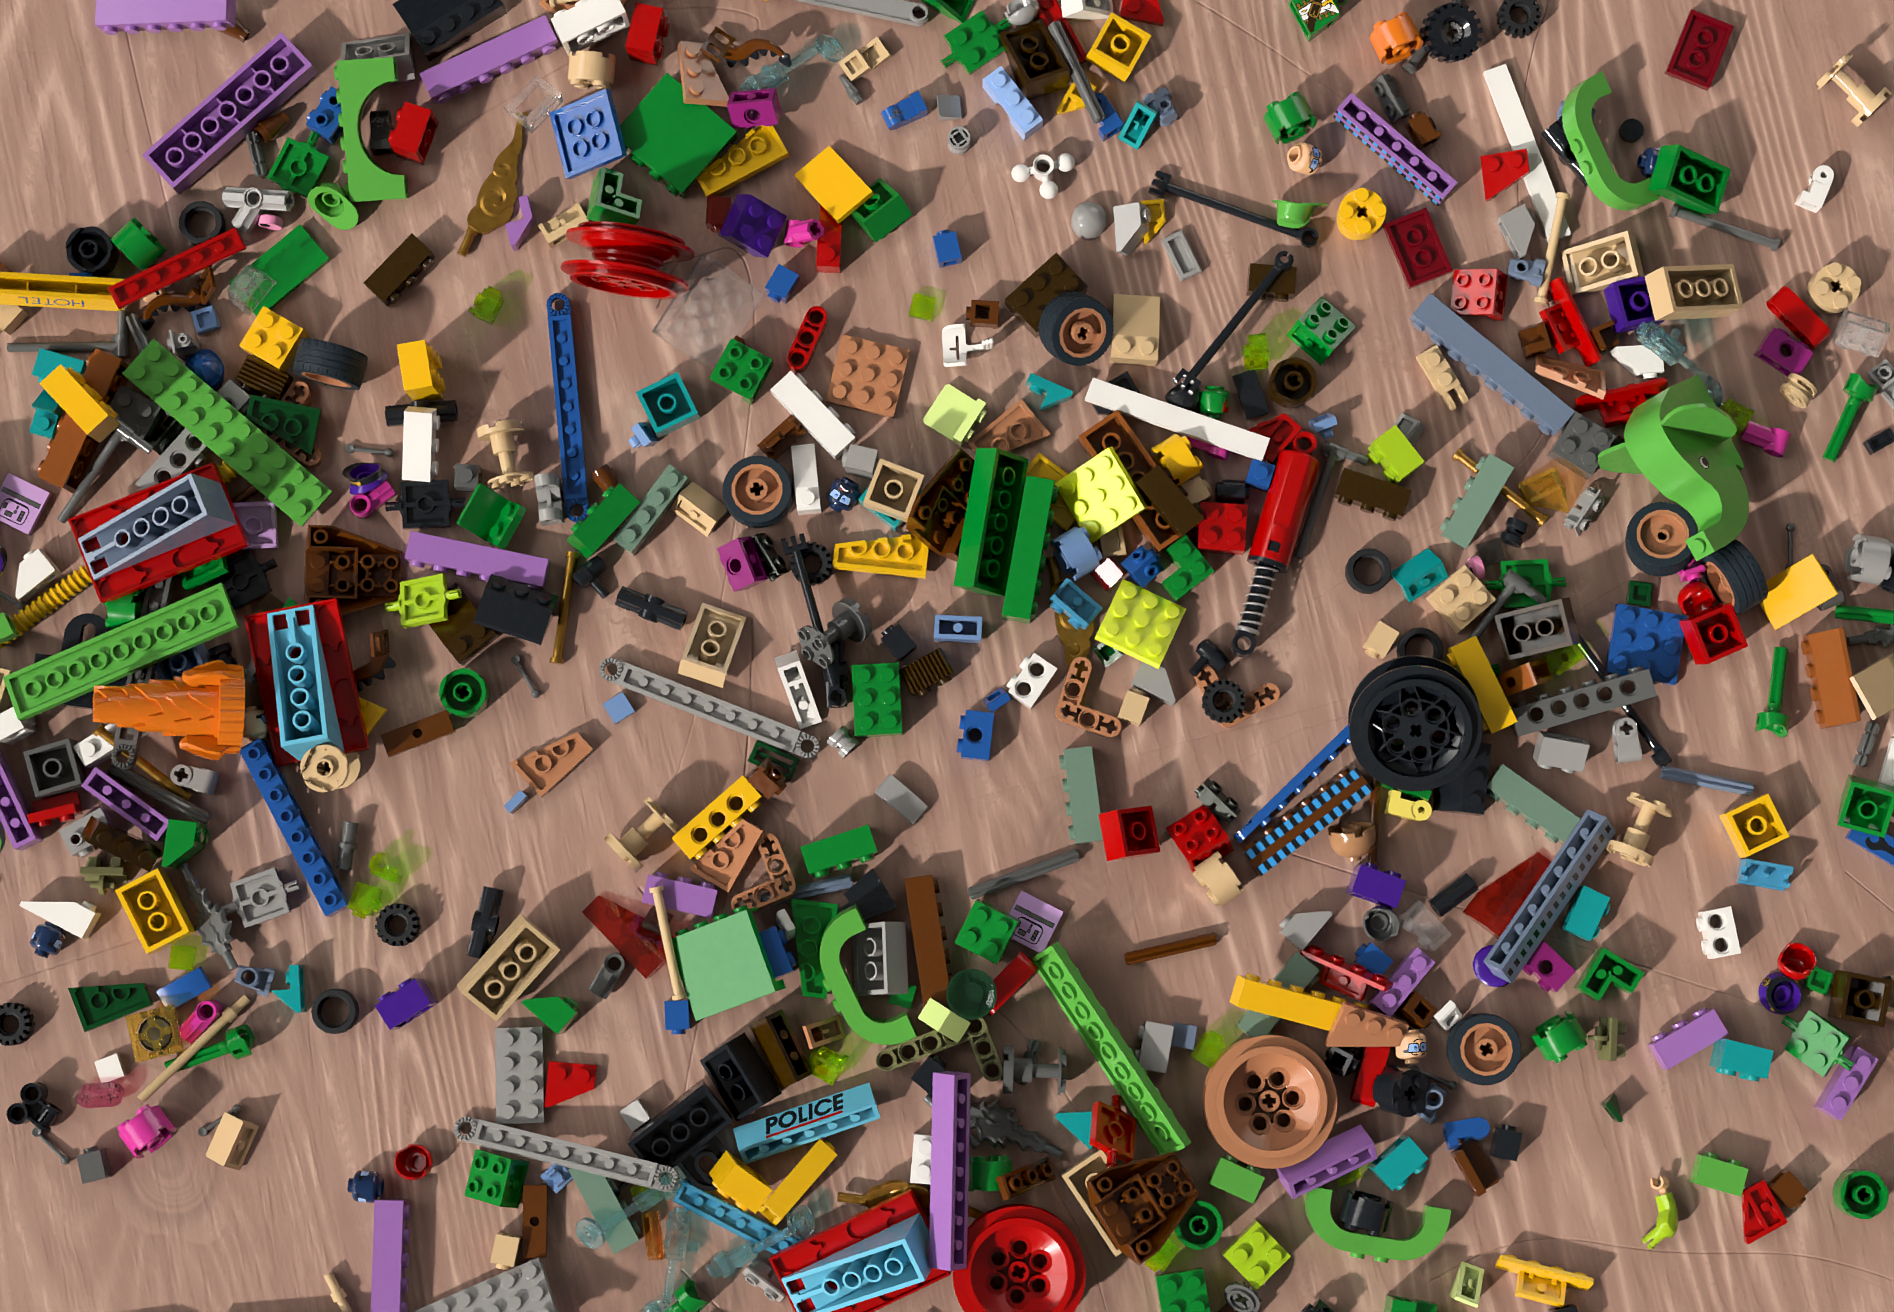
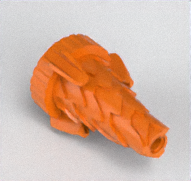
M216 660L184 671L182 676H174L173 680L150 679L148 683L127 684L124 686H94V722L116 724V727L134 728L141 732H162V736H184L179 743L180 749L210 760H219L225 754H237L241 751L245 718V678L243 665H228L222 660Z

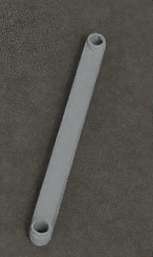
M794 0L916 27L925 25L929 18L928 8L924 4L905 0ZM921 12L924 14V17L921 19L915 18L913 13Z

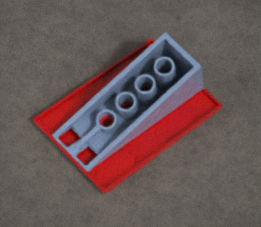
M215 463L207 464L68 519L101 603L114 601L179 573L187 572L212 560H218L250 546L218 466Z

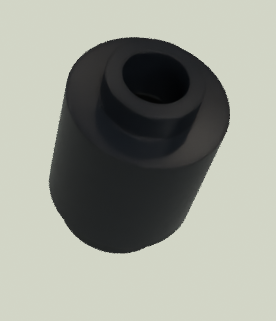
M1222 480V482H1216V501L1244 504L1245 499H1249L1250 486L1245 485V480Z

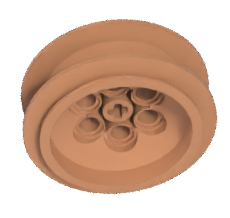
M1262 1035L1242 1039L1229 1046L1217 1057L1206 1075L1202 1091V1109L1210 1133L1227 1153L1255 1167L1268 1169L1284 1168L1307 1159L1325 1142L1336 1118L1337 1092L1329 1069L1312 1049L1288 1037ZM1274 1072H1280L1283 1075V1081L1279 1085H1274L1271 1082V1076ZM1251 1075H1256L1259 1078V1085L1256 1088H1250L1247 1084V1080ZM1289 1091L1297 1093L1298 1099L1294 1104H1288L1286 1101V1094ZM1267 1094L1269 1097L1274 1098V1103H1270L1271 1107L1262 1103V1099H1266L1265 1095ZM1243 1097H1247L1251 1102L1249 1109L1242 1111L1238 1106L1239 1100ZM1281 1113H1286L1289 1117V1122L1286 1126L1281 1127L1277 1123V1117ZM1258 1116H1262L1265 1119V1126L1260 1130L1255 1129L1253 1126V1120Z

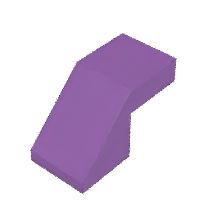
M527 195L518 197L523 219L505 223L513 251L519 250L535 224L531 202Z

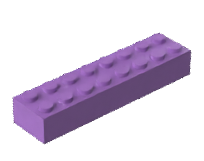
M281 32L142 156L180 195L244 139L247 133L252 132L258 126V122L270 116L314 77L317 71Z

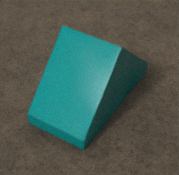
M1137 101L1118 139L1138 150L1155 123L1158 112Z
M1091 1111L1057 1112L1054 1115L1089 1149L1093 1147L1089 1145L1092 1120Z

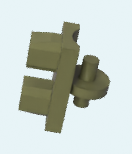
M89 856L86 867H81L80 874L84 876V881L91 882V888H98L99 895H106L108 888L115 889L116 883H128L129 879L125 871V861L119 857L110 858L109 867H102L103 860L100 857Z
M1599 1017V1026H1595V1035H1588V1040H1595L1598 1060L1617 1061V1058L1626 1056L1625 1045L1617 1044L1618 1034L1625 1035L1627 1031L1626 1022L1619 1021L1615 1017Z

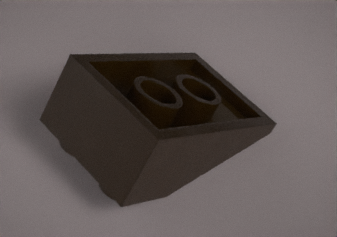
M1042 19L999 33L1016 83L1028 101L1069 87L1070 69Z
M455 582L447 590H454L460 587ZM461 589L462 598L449 600L448 620L431 623L429 626L456 661L463 666L500 636L493 629L473 623L477 608Z

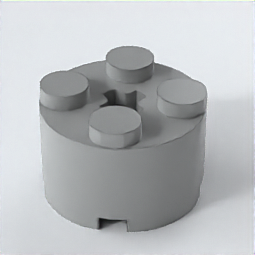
M1856 534L1852 538L1855 543L1853 547L1848 546L1845 556L1844 569L1845 572L1850 574V576H1847V579L1875 585L1880 584L1883 579L1888 580L1892 571L1889 564L1890 558L1894 553V543L1889 542L1885 538Z

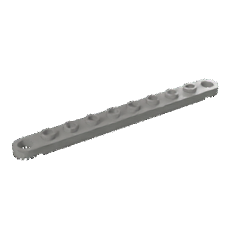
M611 657L603 660L599 666V673L606 681L807 759L813 758L819 752V742L810 734ZM609 663L617 665L618 671L614 676L605 674V667ZM811 740L814 743V749L811 753H805L801 750L803 741Z
M464 1116L456 1121L453 1128L456 1137L463 1142L664 1192L676 1189L680 1181L679 1174L670 1166ZM466 1123H470L472 1126L471 1133L469 1135H462L461 1127ZM665 1173H671L673 1176L670 1185L661 1184V1177Z

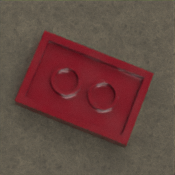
M1691 9L1665 74L1708 91L1734 26Z
M1427 208L1383 224L1382 227L1408 289L1452 273V267Z

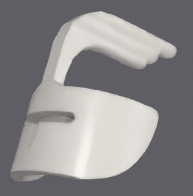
M965 324L948 325L942 330L943 364L945 367L967 366L966 355L968 352L992 349L994 340L990 338L983 340L982 344L967 345ZM956 336L959 339V360H957L956 350H950V348H956Z

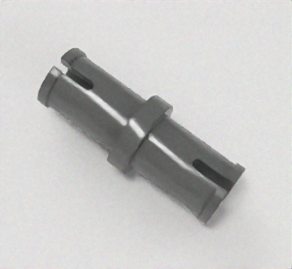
M343 821L341 842H338L340 850L337 869L352 870L354 849H357L355 841L359 823Z

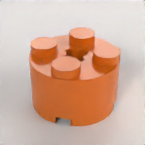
M1401 12L1394 19L1387 22L1386 20L1377 22L1373 26L1374 31L1369 37L1381 64H1384V61L1388 65L1400 62L1411 56V50L1416 48L1418 51L1423 45V40L1407 12Z

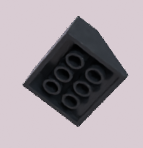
M398 0L393 3L396 11L429 62L507 14L501 0Z

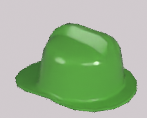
M323 182L321 186L310 190L308 194L310 207L328 223L342 230H349L356 226L359 217L357 209L347 199L345 190L340 185Z
M1272 200V203L1277 204V224L1288 228H1301L1309 222L1315 207L1328 206L1326 203H1294Z

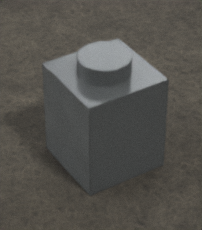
M455 464L454 488L458 492H474L479 483L482 484L483 469L479 465Z
M98 1146L83 1149L84 1154L76 1156L82 1184L112 1177L106 1149L98 1150Z

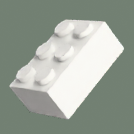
M580 0L575 4V7L569 10H560L551 18L554 29L568 56L570 52L576 53V51H581L630 26L626 11L620 0Z

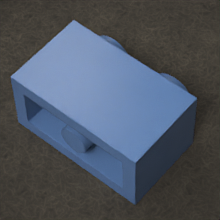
M935 615L934 641L981 643L982 617Z

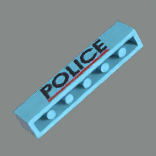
M866 1083L733 1128L740 1155L744 1164L880 1119L881 1117L870 1083Z

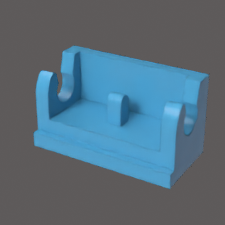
M1741 859L1737 883L1785 891L1791 885L1788 882L1789 875L1793 874L1794 867L1752 859Z

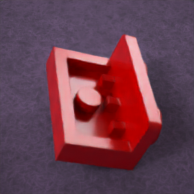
M74 791L33 801L31 803L33 813L27 814L29 824L37 825L38 828L50 826L52 821L61 820V822L74 820L75 816L83 814L79 793Z

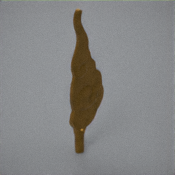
M523 112L518 118L512 142L496 158L493 172L481 186L476 206L468 214L466 235L457 254L466 257L477 234L485 235L491 233L496 228L508 223L513 215L514 204L518 197V191L515 186L518 179L516 168L518 156L522 149V128L525 119L528 117L527 112Z
M1055 556L1046 558L1051 577L1049 598L1063 583L1062 579H1060ZM1055 611L1056 630L1065 648L1064 658L1069 668L1075 658H1087V654L1090 651L1089 638L1093 634L1094 623L1092 620L1085 630L1081 627L1078 630L1068 622L1070 618L1063 612L1059 614ZM1081 661L1074 666L1078 669L1074 677L1083 683L1084 678L1079 677L1082 671H1087V668L1084 666V662ZM1086 685V688H1085V691H1084V694H1083V697H1082V700H1081V703H1080V705H1081V706H1084V707H1086V706H1085V695H1086L1087 685Z
M889 1180L881 1185L872 1186L867 1194L862 1195L838 1192V1202L860 1204L861 1206L871 1208L886 1199L912 1188L925 1216L930 1215V1192L921 1185L910 1184L906 1181ZM968 1206V1217L977 1219L984 1214Z

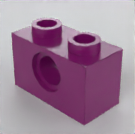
M776 88L731 92L727 103L733 128L742 127L746 129L752 126H772L778 124L782 113Z
M1774 327L1767 333L1754 355L1787 377L1790 373L1800 375L1813 352L1809 350V346L1801 341L1796 342L1790 338L1789 333L1785 330ZM1781 347H1785L1788 349L1789 357H1785L1781 354Z
M751 536L737 538L717 548L720 561L724 565L729 584L734 592L748 590L768 579Z
M1543 940L1522 969L1529 976L1535 975L1539 979L1538 985L1546 992L1550 990L1557 992L1576 972ZM1543 960L1548 961L1550 964V970L1546 974L1540 970V963Z

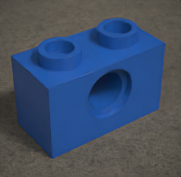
M966 710V715H961L959 729H963L964 733L963 739L958 738L957 753H961V759L989 761L994 713ZM973 729H977L982 733V738L977 742L971 741L968 737L969 732Z

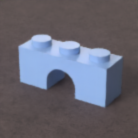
M1002 66L983 79L982 87L996 105L999 103L1010 118L1011 125L1024 141L1043 127L1041 116Z

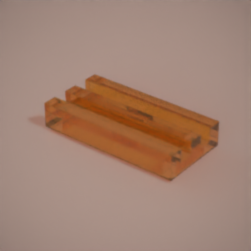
M659 1211L642 1212L641 1218L647 1259L663 1260L665 1259Z

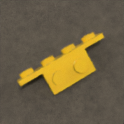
M1500 1255L1495 1263L1496 1269L1518 1274L1515 1296L1561 1308L1565 1302L1566 1286L1588 1291L1594 1284V1278L1588 1277L1585 1273H1572L1564 1271L1561 1267H1548L1541 1265L1537 1261L1520 1260L1514 1255Z

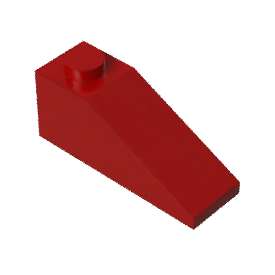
M820 205L819 220L820 224L824 227V233L817 240V272L840 273L843 221L838 224Z

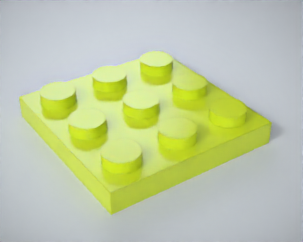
M1108 447L1055 483L1080 528L1085 527L1088 531L1090 543H1094L1148 507L1113 447Z
M1122 579L1094 639L1159 669L1186 608Z

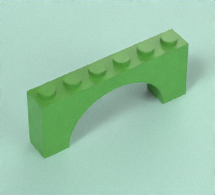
M397 58L338 60L337 66H334L335 80H339L336 98L337 103H341L342 113L338 114L339 126L343 127L344 136L341 137V148L346 153V160H343L344 174H348V183L345 184L346 197H350V202L409 198L407 175L392 173L378 165L368 153L361 132L363 110L371 95L383 85L399 81Z

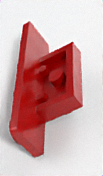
M1563 277L1556 278L1550 282L1548 289L1555 305L1542 310L1539 314L1558 353L1561 354L1577 348L1584 365L1590 367L1602 360V356Z
M1666 377L1660 379L1653 378L1647 382L1631 383L1621 388L1606 389L1604 400L1590 394H1584L1576 398L1574 411L1583 413L1598 409L1605 428L1625 424L1628 422L1634 408L1644 403L1646 398L1664 391L1667 388L1668 381Z
M1310 945L1300 952L1301 955L1324 965L1318 983L1358 1001L1364 1000L1369 985L1384 992L1393 987L1394 983L1388 981L1386 976L1378 973L1372 974L1359 964H1349L1339 955H1329L1323 952L1324 949L1319 946Z

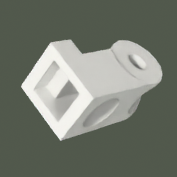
M1821 165L1810 174L1808 190H1803L1798 195L1795 205L1817 213L1822 208L1834 178V172L1829 166Z

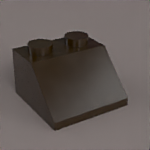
M1836 970L1828 1017L1885 1027L1892 980Z

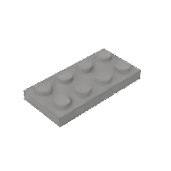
M544 1027L495 1028L496 1124L545 1123Z

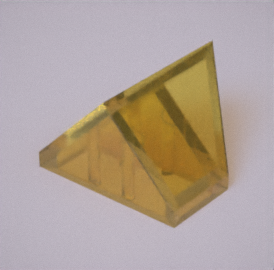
M1553 466L1518 483L1524 500L1530 505L1569 513L1566 486L1557 466Z

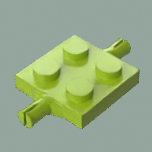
M443 573L400 582L398 601L385 603V610L387 613L399 610L401 626L405 629L448 620L449 600L462 598V592L460 588L448 591L447 576Z

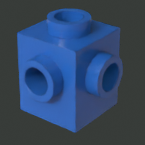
M1142 545L1121 563L1129 576L1143 588L1164 569L1159 563L1160 556L1152 548L1147 550Z

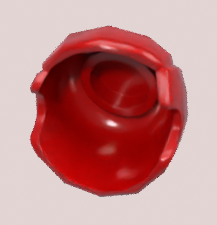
M1697 581L1686 584L1679 591L1677 602L1685 615H1694L1710 608L1715 602V597L1705 582Z
M1788 943L1780 952L1777 965L1785 976L1794 980L1807 978L1812 973L1817 964L1815 953L1808 946L1802 943Z
M409 1144L396 1153L394 1166L396 1172L402 1178L417 1181L431 1172L434 1161L431 1152L425 1146Z

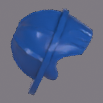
M201 349L197 353L190 355L186 360L185 366L214 391L221 387L224 382V365L216 353L212 350Z

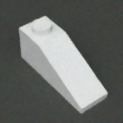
M815 444L791 446L798 515L822 513Z
M795 650L774 658L799 729L822 722L797 651Z
M85 900L83 903L21 901L19 905L82 939L89 938L102 914L95 910L97 906Z

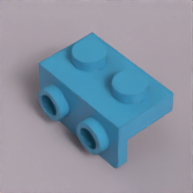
M1068 578L1063 581L1048 599L1052 602L1051 608L1059 614L1062 612L1070 618L1068 622L1078 630L1080 627L1085 630L1103 609Z

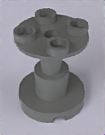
M845 597L837 601L832 607L834 619L828 622L826 631L821 633L810 625L803 626L797 631L803 647L801 649L803 657L808 661L812 659L823 668L829 667L834 661V653L830 644L835 641L843 642L847 638L854 642H862L872 633V624L867 613L862 615L858 610L861 606L851 598Z
M1004 1046L1003 1094H1012L1013 1082H1032V1078H1057L1058 1095L1065 1093L1066 1078L1065 1073L1061 1072L1062 1069H1066V1050H1062L1059 1047L1058 1064L1032 1063V1058H1014V1046Z

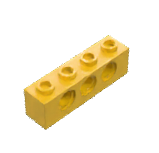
M742 775L676 833L672 839L689 859L693 860L696 858L699 860L708 851L706 847L712 842L717 844L726 835L724 832L730 826L734 828L743 819L742 816L748 810L751 813L754 812L762 804L760 800L763 797ZM739 797L743 800L741 809L733 810L730 803L733 798ZM717 813H722L725 816V822L721 826L713 824V816ZM698 829H705L707 831L706 840L698 842L695 839V833Z

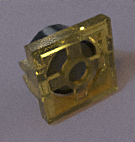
M174 1005L125 1016L135 1063L158 1059L184 1051Z

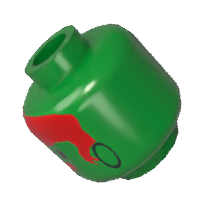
M1206 385V389L1200 391L1199 410L1201 413L1206 414L1207 417L1220 419V415L1227 414L1229 411L1230 394L1224 390V386Z

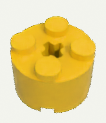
M1358 188L1351 191L1343 198L1337 210L1338 229L1345 237L1351 240L1370 239L1379 231L1384 222L1386 206L1380 196L1371 190ZM1361 212L1365 214L1360 218L1357 216V214Z
M1173 434L1151 448V452L1156 453L1153 456L1156 464L1161 468L1166 467L1173 476L1174 484L1178 486L1198 475L1200 469L1203 468V464L1189 450L1192 448L1189 440L1185 436L1181 437L1180 435Z

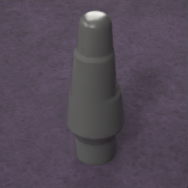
M841 74L839 79L845 87L847 95L856 105L861 104L864 99L860 94V90L850 79Z

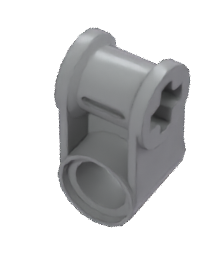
M1631 718L1615 720L1611 731L1616 763L1641 761L1642 750L1636 722ZM1620 726H1628L1629 730L1625 732L1620 731Z
M179 764L172 769L170 777L179 786L214 795L220 772ZM185 770V773L188 774V778L182 779L181 777H178L179 772L183 773Z

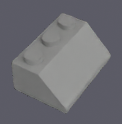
M410 33L342 43L340 60L396 57L399 82L404 83L415 79L416 67Z
M906 922L866 923V930L853 935L854 986L857 996L908 994Z

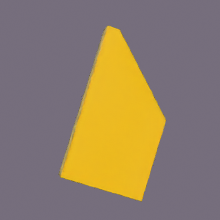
M1074 81L1056 109L1055 113L1057 115L1086 107ZM1090 83L1093 91L1095 92L1097 86Z
M1164 199L1142 200L1140 202L1148 206L1151 213L1149 230L1143 237L1144 244H1148L1166 222Z

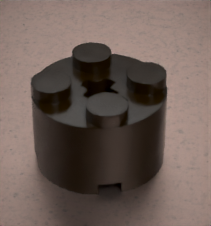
M1297 357L1279 362L1274 367L1268 380V394L1275 403L1284 408L1296 409L1303 406L1310 400L1317 387V377L1312 365L1306 360ZM1291 379L1296 381L1293 387L1289 386Z

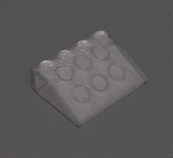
M701 254L685 279L690 285L689 290L684 293H678L677 297L672 299L652 332L671 346L713 371L730 339H734L736 335L739 336L763 299L764 294L711 255Z

